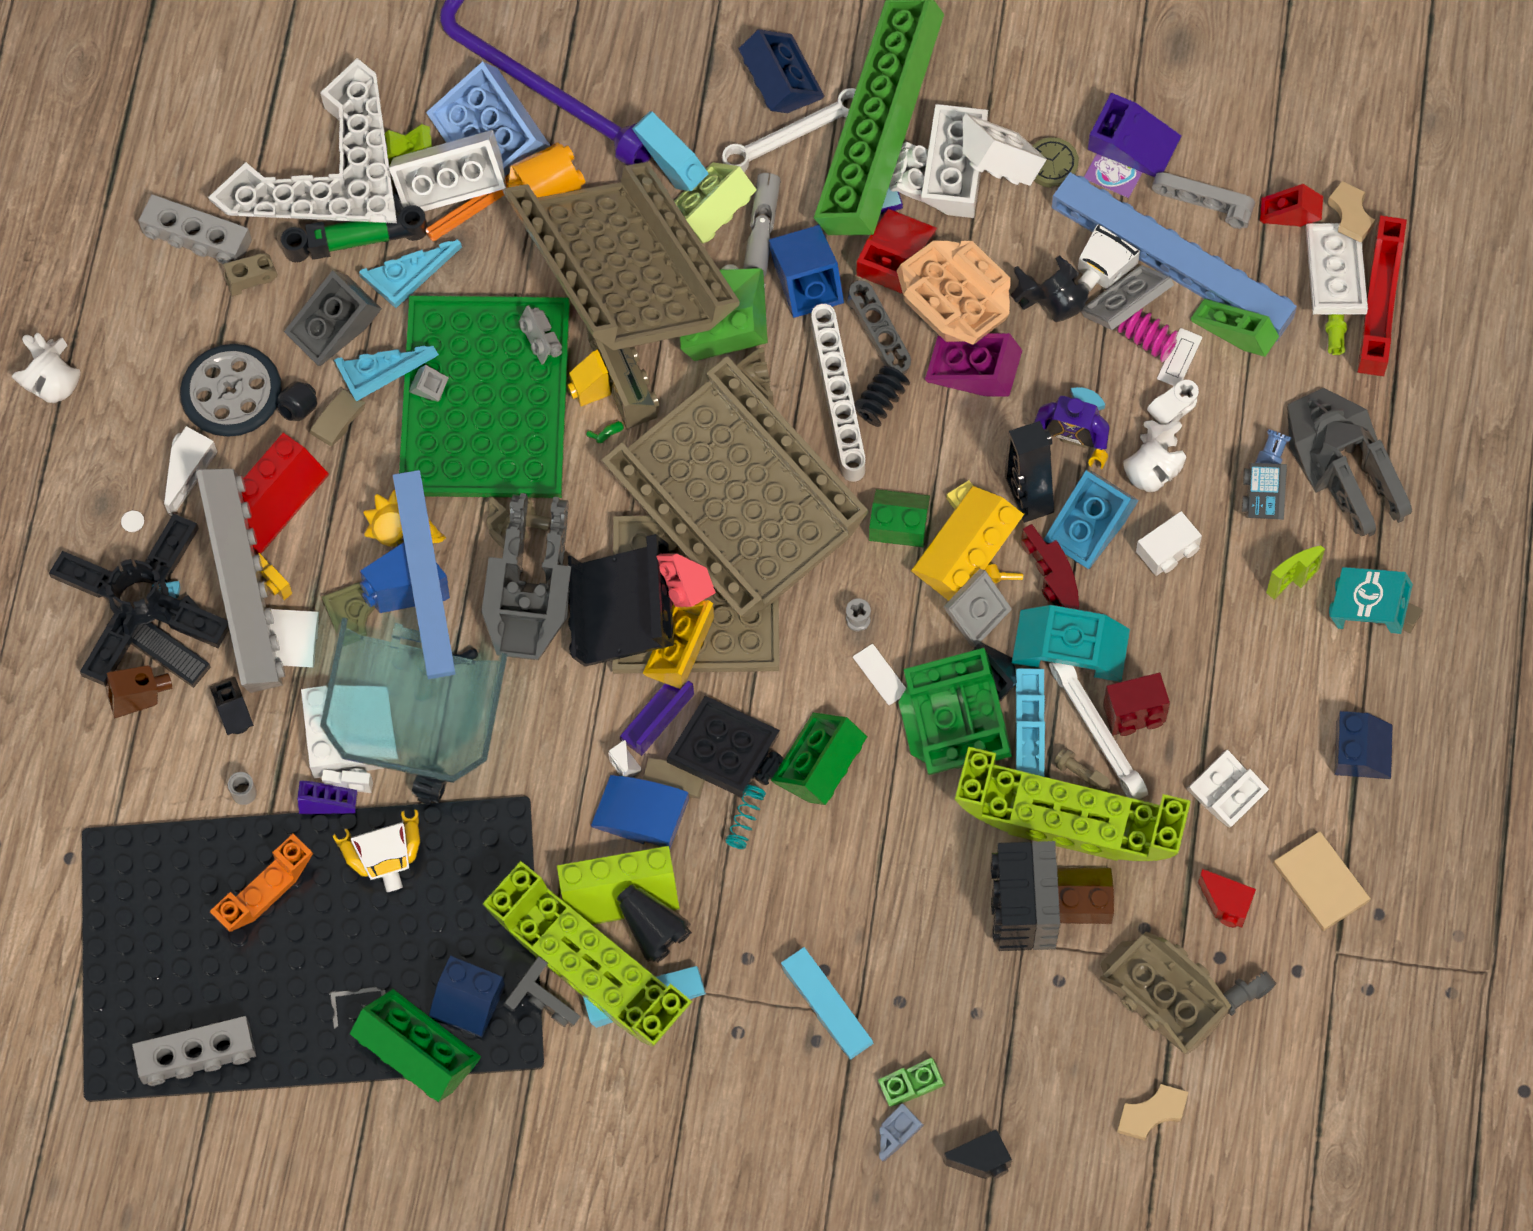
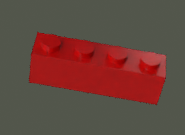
M285 433L280 435L243 478L246 491L242 492L243 501L248 502L251 518H247L249 529L253 528L255 531L257 544L253 545V548L257 554L263 553L329 476V473L305 447Z

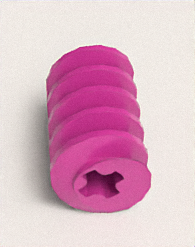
M1142 308L1120 324L1118 333L1125 332L1127 339L1134 337L1136 345L1143 343V350L1149 351L1152 349V356L1157 357L1161 355L1160 361L1164 362L1176 346L1178 331L1175 330L1170 335L1167 334L1169 325L1166 324L1161 329L1158 328L1160 319L1158 318L1151 323L1152 313L1149 312L1142 317Z

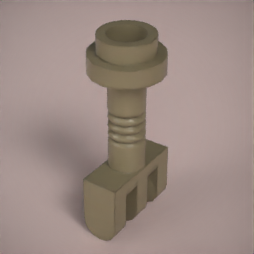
M1062 749L1056 756L1054 763L1057 764L1059 770L1064 771L1068 768L1088 782L1090 788L1110 793V780L1096 770L1093 773L1074 760L1075 753L1073 751Z

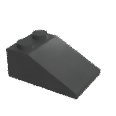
M332 270L284 330V333L318 366H321L361 334L382 308L348 275Z

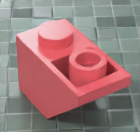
M659 554L656 556L660 565V572L664 576L669 589V597L675 607H692L716 593L706 567L679 554Z

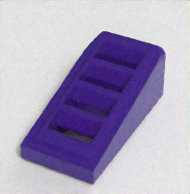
M299 781V814L356 813L357 790L312 781ZM342 799H347V803L342 802Z

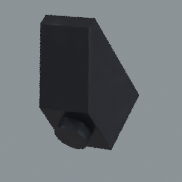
M236 677L209 686L227 736L244 733L249 727L254 726Z
M997 1129L944 1153L943 1161L946 1166L983 1179L992 1176L993 1179H996L1009 1172L1008 1168L1011 1167L1012 1158Z

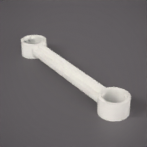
M848 88L843 90L837 102L749 145L732 144L727 146L722 154L723 164L732 165L727 162V158L732 154H740L745 158V161L735 166H740L743 172L748 169L749 161L842 116L847 118L849 109L844 107L842 102L848 98H853L856 89Z
M1050 662L1049 667L1054 679L1067 692L1118 776L1126 797L1140 800L1147 796L1148 790L1143 779L1137 771H1133L1080 684L1074 667Z

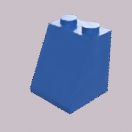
M820 225L769 239L772 261L793 318L812 313L813 308L819 304H828L833 307L844 303L838 263Z
M404 542L360 570L362 578L360 586L364 591L362 597L369 607L375 605L379 613L415 607ZM436 562L442 599L446 601L450 598L447 575Z

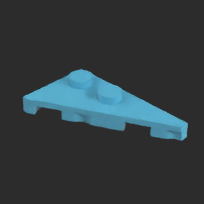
M458 239L452 242L447 241L439 244V248L427 252L420 250L402 256L398 260L386 261L384 266L367 271V268L359 271V275L392 306L397 308L462 248V245Z
M434 346L415 347V351L400 353L398 349L378 352L374 355H359V359L344 361L341 357L334 361L354 399L358 401L438 356V353Z

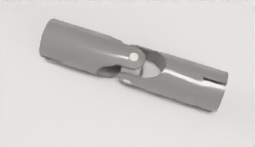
M761 173L757 176L750 223L752 232L747 240L743 269L761 268L764 272V277L767 273L770 255L769 233L773 230L781 182L780 177L770 173L769 185V173Z

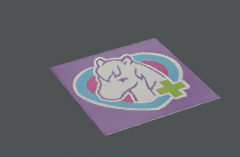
M1096 154L1084 178L1129 198L1143 172Z

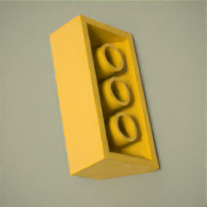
M972 486L911 569V572L949 601L979 569L985 570L1024 514L1003 497Z

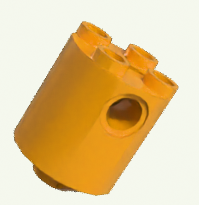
M557 142L545 150L511 165L508 188L529 184L538 198L580 190L581 185L586 182L579 169L575 170L572 163L574 155L569 146H563Z

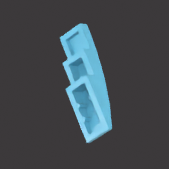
M1016 669V770L1044 777V669Z

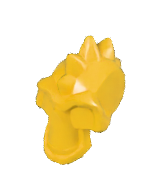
M393 490L388 500L376 494L374 496L376 509L363 512L369 523L364 536L376 539L382 545L388 547H395L397 543L400 545L403 543V532L396 492ZM429 519L433 544L443 542L446 539L445 535L440 533Z

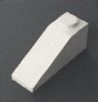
M187 426L182 433H178L172 442L164 505L170 516L177 512L198 481L196 471L206 469L217 453L213 440Z

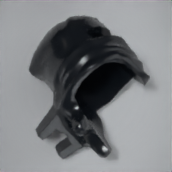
M1060 255L1055 258L1060 269L1041 285L1036 283L1032 276L1026 275L1019 266H1016L1014 273L1019 281L1011 297L1016 303L1021 299L1019 304L1023 310L1038 302L1041 306L1046 307L1053 321L1057 323L1079 314L1084 309L1085 303L1088 301L1089 289L1084 282L1078 285L1075 284L1074 281L1078 277L1079 272Z

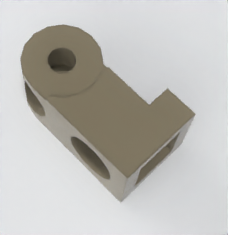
M258 254L223 264L224 279L232 297L242 294V290L257 286V284H267L278 275L269 254Z

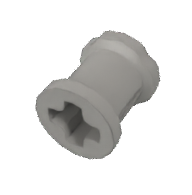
M859 598L853 599L847 604L846 621L847 626L851 630L858 632L868 628L871 621L869 617L871 608L867 601Z

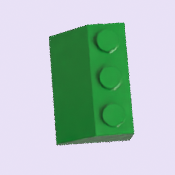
M813 712L771 781L808 803L826 805L833 797L836 787L847 774L849 766L861 751L862 745L868 736L848 717Z

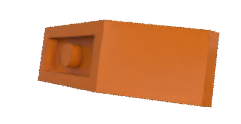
M294 834L272 852L275 860L236 897L230 892L210 910V913L229 932L255 921L298 880L313 852Z

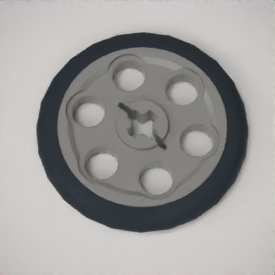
M220 345L208 349L189 365L182 378L180 387L181 404L191 422L203 431L225 437L244 435L265 424L274 414L278 406V395L282 392L281 377L271 359L261 351L247 345ZM243 361L247 364V367L242 372H235L232 369L234 363ZM216 367L221 372L216 378H209L206 376L207 370ZM260 378L265 381L264 386L260 389H252L250 387V383L254 379ZM235 387L236 392L234 394L232 392L227 393L226 388ZM202 391L212 393L211 398L206 402H201L197 399L198 394ZM253 402L256 404V408L251 413H244L241 410L243 404ZM226 408L230 413L225 419H218L215 417L216 411Z

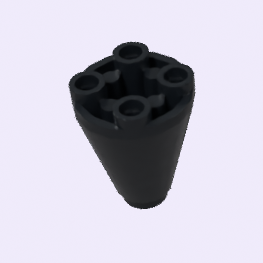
M634 884L626 888L616 898L620 903L619 908L644 958L648 962L657 961L659 963L671 952L668 947L674 942L682 943L692 934L689 930L691 924L687 919L642 888L637 889Z

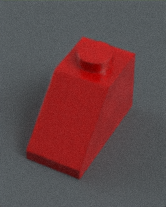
M1300 184L1262 197L1260 222L1301 227L1306 225V223L1322 220L1323 196L1305 184Z
M1202 869L1198 883L1215 918L1219 919L1225 926L1231 928L1238 926L1242 928L1256 889Z

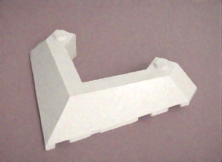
M357 58L320 92L324 108L340 121L339 174H329V177L313 178V175L291 176V179L276 180L275 177L264 178L245 162L208 197L209 200L230 216L397 223L376 73Z

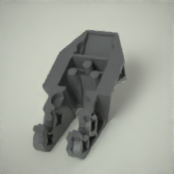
M1325 388L1288 404V435L1291 437L1289 442L1290 451L1314 491L1317 493L1328 487L1342 512L1346 511L1351 514L1355 534L1360 536L1368 534L1370 537L1375 534L1376 524L1347 463V458L1341 454L1344 448L1347 453H1353L1357 444L1363 451V460L1360 468L1371 477L1376 485L1375 490L1377 494L1386 496L1390 505L1389 514L1393 520H1397L1400 523L1404 520L1405 516L1412 513V507L1382 441L1377 439L1367 409Z
M525 493L520 495L513 494L509 506L510 523L508 529H506L503 558L489 557L481 612L497 656L539 661L568 616L571 566H564L563 564L569 502L568 500H561L559 497H553L550 511L551 527L550 532L547 534L546 557L544 563H542L546 584H534L520 581L521 573H523L522 564L528 496Z

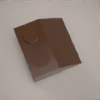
M1057 868L1060 924H1112L1114 916V886L1111 868Z

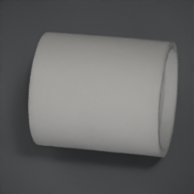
M237 772L229 778L228 788L236 803L247 805L254 801L257 790L249 774ZM242 784L249 785L245 792H236L238 786Z

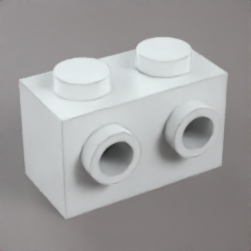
M1181 511L1141 538L1137 543L1136 552L1155 576L1163 571L1168 573L1173 570L1178 564L1177 561L1183 557L1190 558L1200 549L1202 535Z

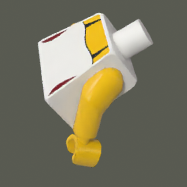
M414 810L415 816L411 819L406 818L404 811H402V822L354 837L345 828L346 837L339 840L336 834H333V839L337 846L340 847L346 863L361 876H369L371 880L382 877L386 892H391L403 888L399 871L409 869V864L416 859L420 845L418 811Z

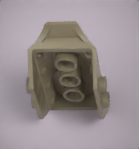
M1146 931L1138 940L1122 941L1100 964L1103 975L1099 979L1121 998V1003L1129 1011H1136L1143 1017L1144 1024L1149 1029L1160 1032L1184 1054H1189L1195 1050L1218 1027L1231 1007L1228 1000L1209 976V971L1202 964L1192 962L1188 958L1187 952L1180 945H1173L1168 940Z

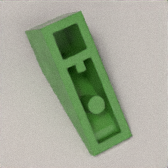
M1208 299L1202 301L1191 317L1193 323L1241 350L1266 357L1279 338L1269 316Z

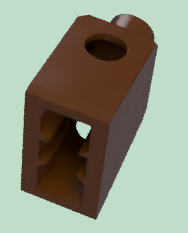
M148 665L107 673V696L114 719L157 705L158 692L172 689L169 673L154 676L151 666Z

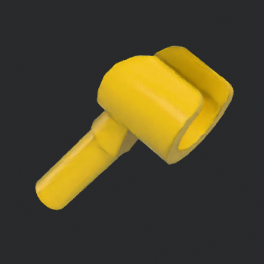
M996 564L988 565L985 568L994 584L1001 580H1023V573H1000Z

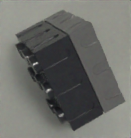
M1055 841L1032 842V844L1031 842L998 843L997 852L992 853V862L990 864L991 879H996L993 880L991 913L995 915L993 919L994 925L992 926L993 942H998L999 951L1032 950V948L1033 950L1056 949L1060 927Z

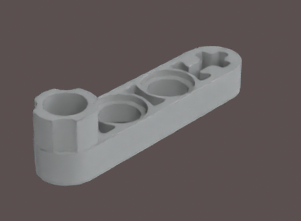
M1169 173L1156 174L1152 185L1153 191L1159 195L1226 213L1225 222L1236 229L1248 227L1255 206L1253 198L1247 195Z

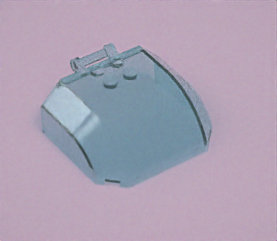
M342 617L338 626L320 718L321 729L340 757L344 760L452 783L485 763L488 757L508 654L501 653L498 660L481 661L453 656L456 675L428 679L423 649L400 644L401 638L421 643L420 631L404 628L403 624L394 623L391 642L353 632L346 628L348 618Z

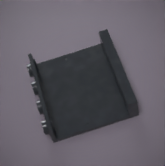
M657 534L646 536L647 547L583 563L573 556H568V566H571L568 604L570 606L568 626L571 631L569 650L572 658L583 666H591L674 646L672 600L669 597V589L664 576L660 572V565L656 557L659 554H669V544Z

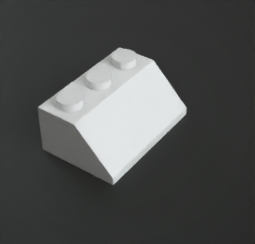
M966 113L963 116V154L971 160L970 165L980 172L987 170L991 175L999 179L1004 176L1013 184L1018 185L1021 182L1030 186L1047 159L1019 133Z

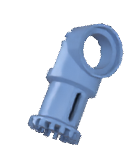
M1268 429V439L1263 451L1259 452L1255 463L1281 464L1283 461L1281 458L1286 442H1290L1291 437L1284 434L1281 435V433L1277 435L1276 431ZM1276 440H1277V444H1276V446H1275L1274 452H1272V450H1273V448H1274V445H1275V443H1276Z

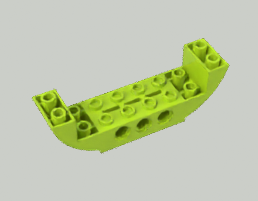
M968 747L955 800L965 811L977 819L1008 832L1009 835L1037 842L1055 841V845L1058 847L1115 861H1157L1178 855L1190 800L1163 794L1160 805L998 766L995 765L996 753Z
M522 861L517 864L483 903L496 920L536 958L540 957L548 963L546 965L547 968L581 996H584L616 1025L649 1046H654L692 1003L688 997L672 984H669L667 987L546 887L543 879Z

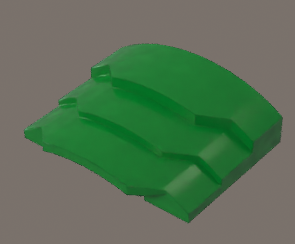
M985 648L904 669L908 687L898 703L910 754L926 763L929 775L954 768H962L968 747L996 753L995 761L1012 757L1005 720Z

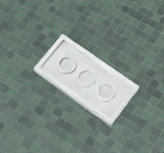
M1306 223L1313 314H1367L1368 306L1362 243L1338 232L1340 223Z

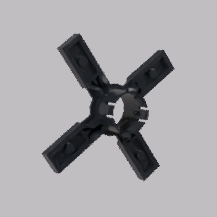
M173 513L145 562L134 560L136 567H134L131 559L120 562L123 571L117 566L112 572L67 552H61L49 572L50 577L97 598L104 597L109 599L110 608L114 613L80 670L82 677L106 687L107 673L117 669L133 641L132 635L138 625L148 624L155 619L168 624L173 630L213 647H220L229 631L228 620L169 596L168 587L164 582L168 574L174 572L199 529L197 523ZM146 582L153 584L154 586L146 597L148 604L145 603L143 598L140 601L133 602L135 608H132L130 602L120 600L126 588L135 583Z

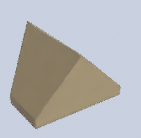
M764 347L755 350L736 366L774 406L773 391L770 389L767 362H765Z

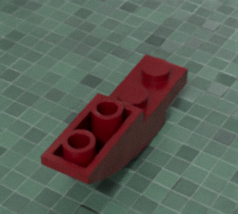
M1032 524L1023 528L1020 541L1022 548L1028 555H1033L1037 561V569L1042 576H1045L1042 587L1044 598L1048 603L1053 602L1055 606L1079 610L1076 580L1071 565L1057 540L1047 545Z

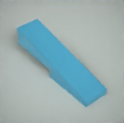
M805 947L781 962L784 974L814 1010L817 1019L850 1060L873 1045V1040Z
M697 966L656 977L667 987L669 984H672L689 999L706 994ZM583 996L589 1020L593 1026L597 1028L613 1022Z

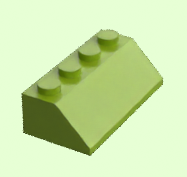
M669 846L557 865L563 902L592 925L625 919L619 908L620 903L616 898L632 884L637 889L642 888L672 910H680Z

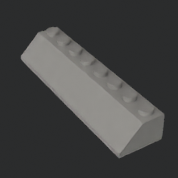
M234 469L197 470V479L241 685L250 693L283 686L281 678L285 677V670L282 661L277 662L275 651L280 650L277 635H272L270 624H274L271 608H266L264 598L268 597V590L265 581H260L258 571L263 570L259 554L255 555L253 545L257 544L254 529H249L247 518H251V511L248 502H244L242 492L246 491L242 475L238 476Z

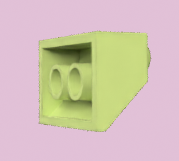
M712 162L706 168L709 174L692 191L684 190L674 200L703 244L710 241L715 236V232L722 225L728 223L733 218L736 210L746 205L751 199L750 196L756 191V188L740 166Z

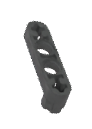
M864 280L855 281L848 292L846 300L848 306L855 310L884 365L894 367L903 374L907 373L911 365V357L874 289ZM862 293L865 296V302L861 296L856 297L855 294ZM871 310L877 311L881 319L876 323H871L867 320L866 313ZM883 333L891 335L893 343L889 346L882 345L878 339L879 335ZM898 347L895 351L897 359L904 360L902 368L899 365H893L895 357L891 351Z

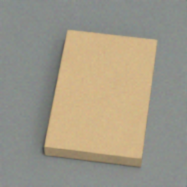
M1320 831L1276 859L1273 863L1323 932L1367 904L1371 899Z

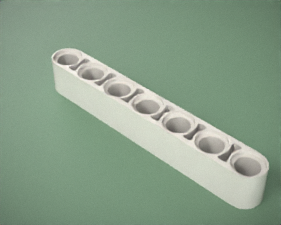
M819 304L812 310V332L840 470L846 480L856 482L862 479L865 474V454L834 308L828 304ZM821 318H826L829 321L826 323H821L818 320ZM832 342L834 345L826 347L823 343ZM837 366L839 367V369L831 371L828 369V367ZM834 390L844 391V393L841 395H836L832 392ZM839 414H847L849 417L847 419H840L837 416ZM845 438H851L854 440V442L846 444L842 440ZM855 462L858 463L859 466L856 468H850L847 466V464Z

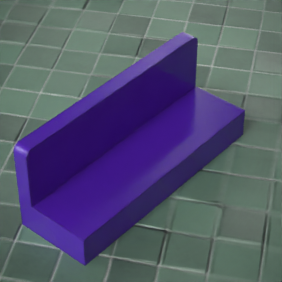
M688 680L681 689L664 684L620 735V740H626L627 746L643 756L694 696L693 683Z

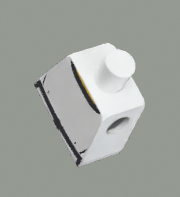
M1098 224L1079 258L1078 270L1083 275L1078 280V284L1084 282L1089 291L1092 290L1096 283L1105 289H1109L1138 264L1140 251Z

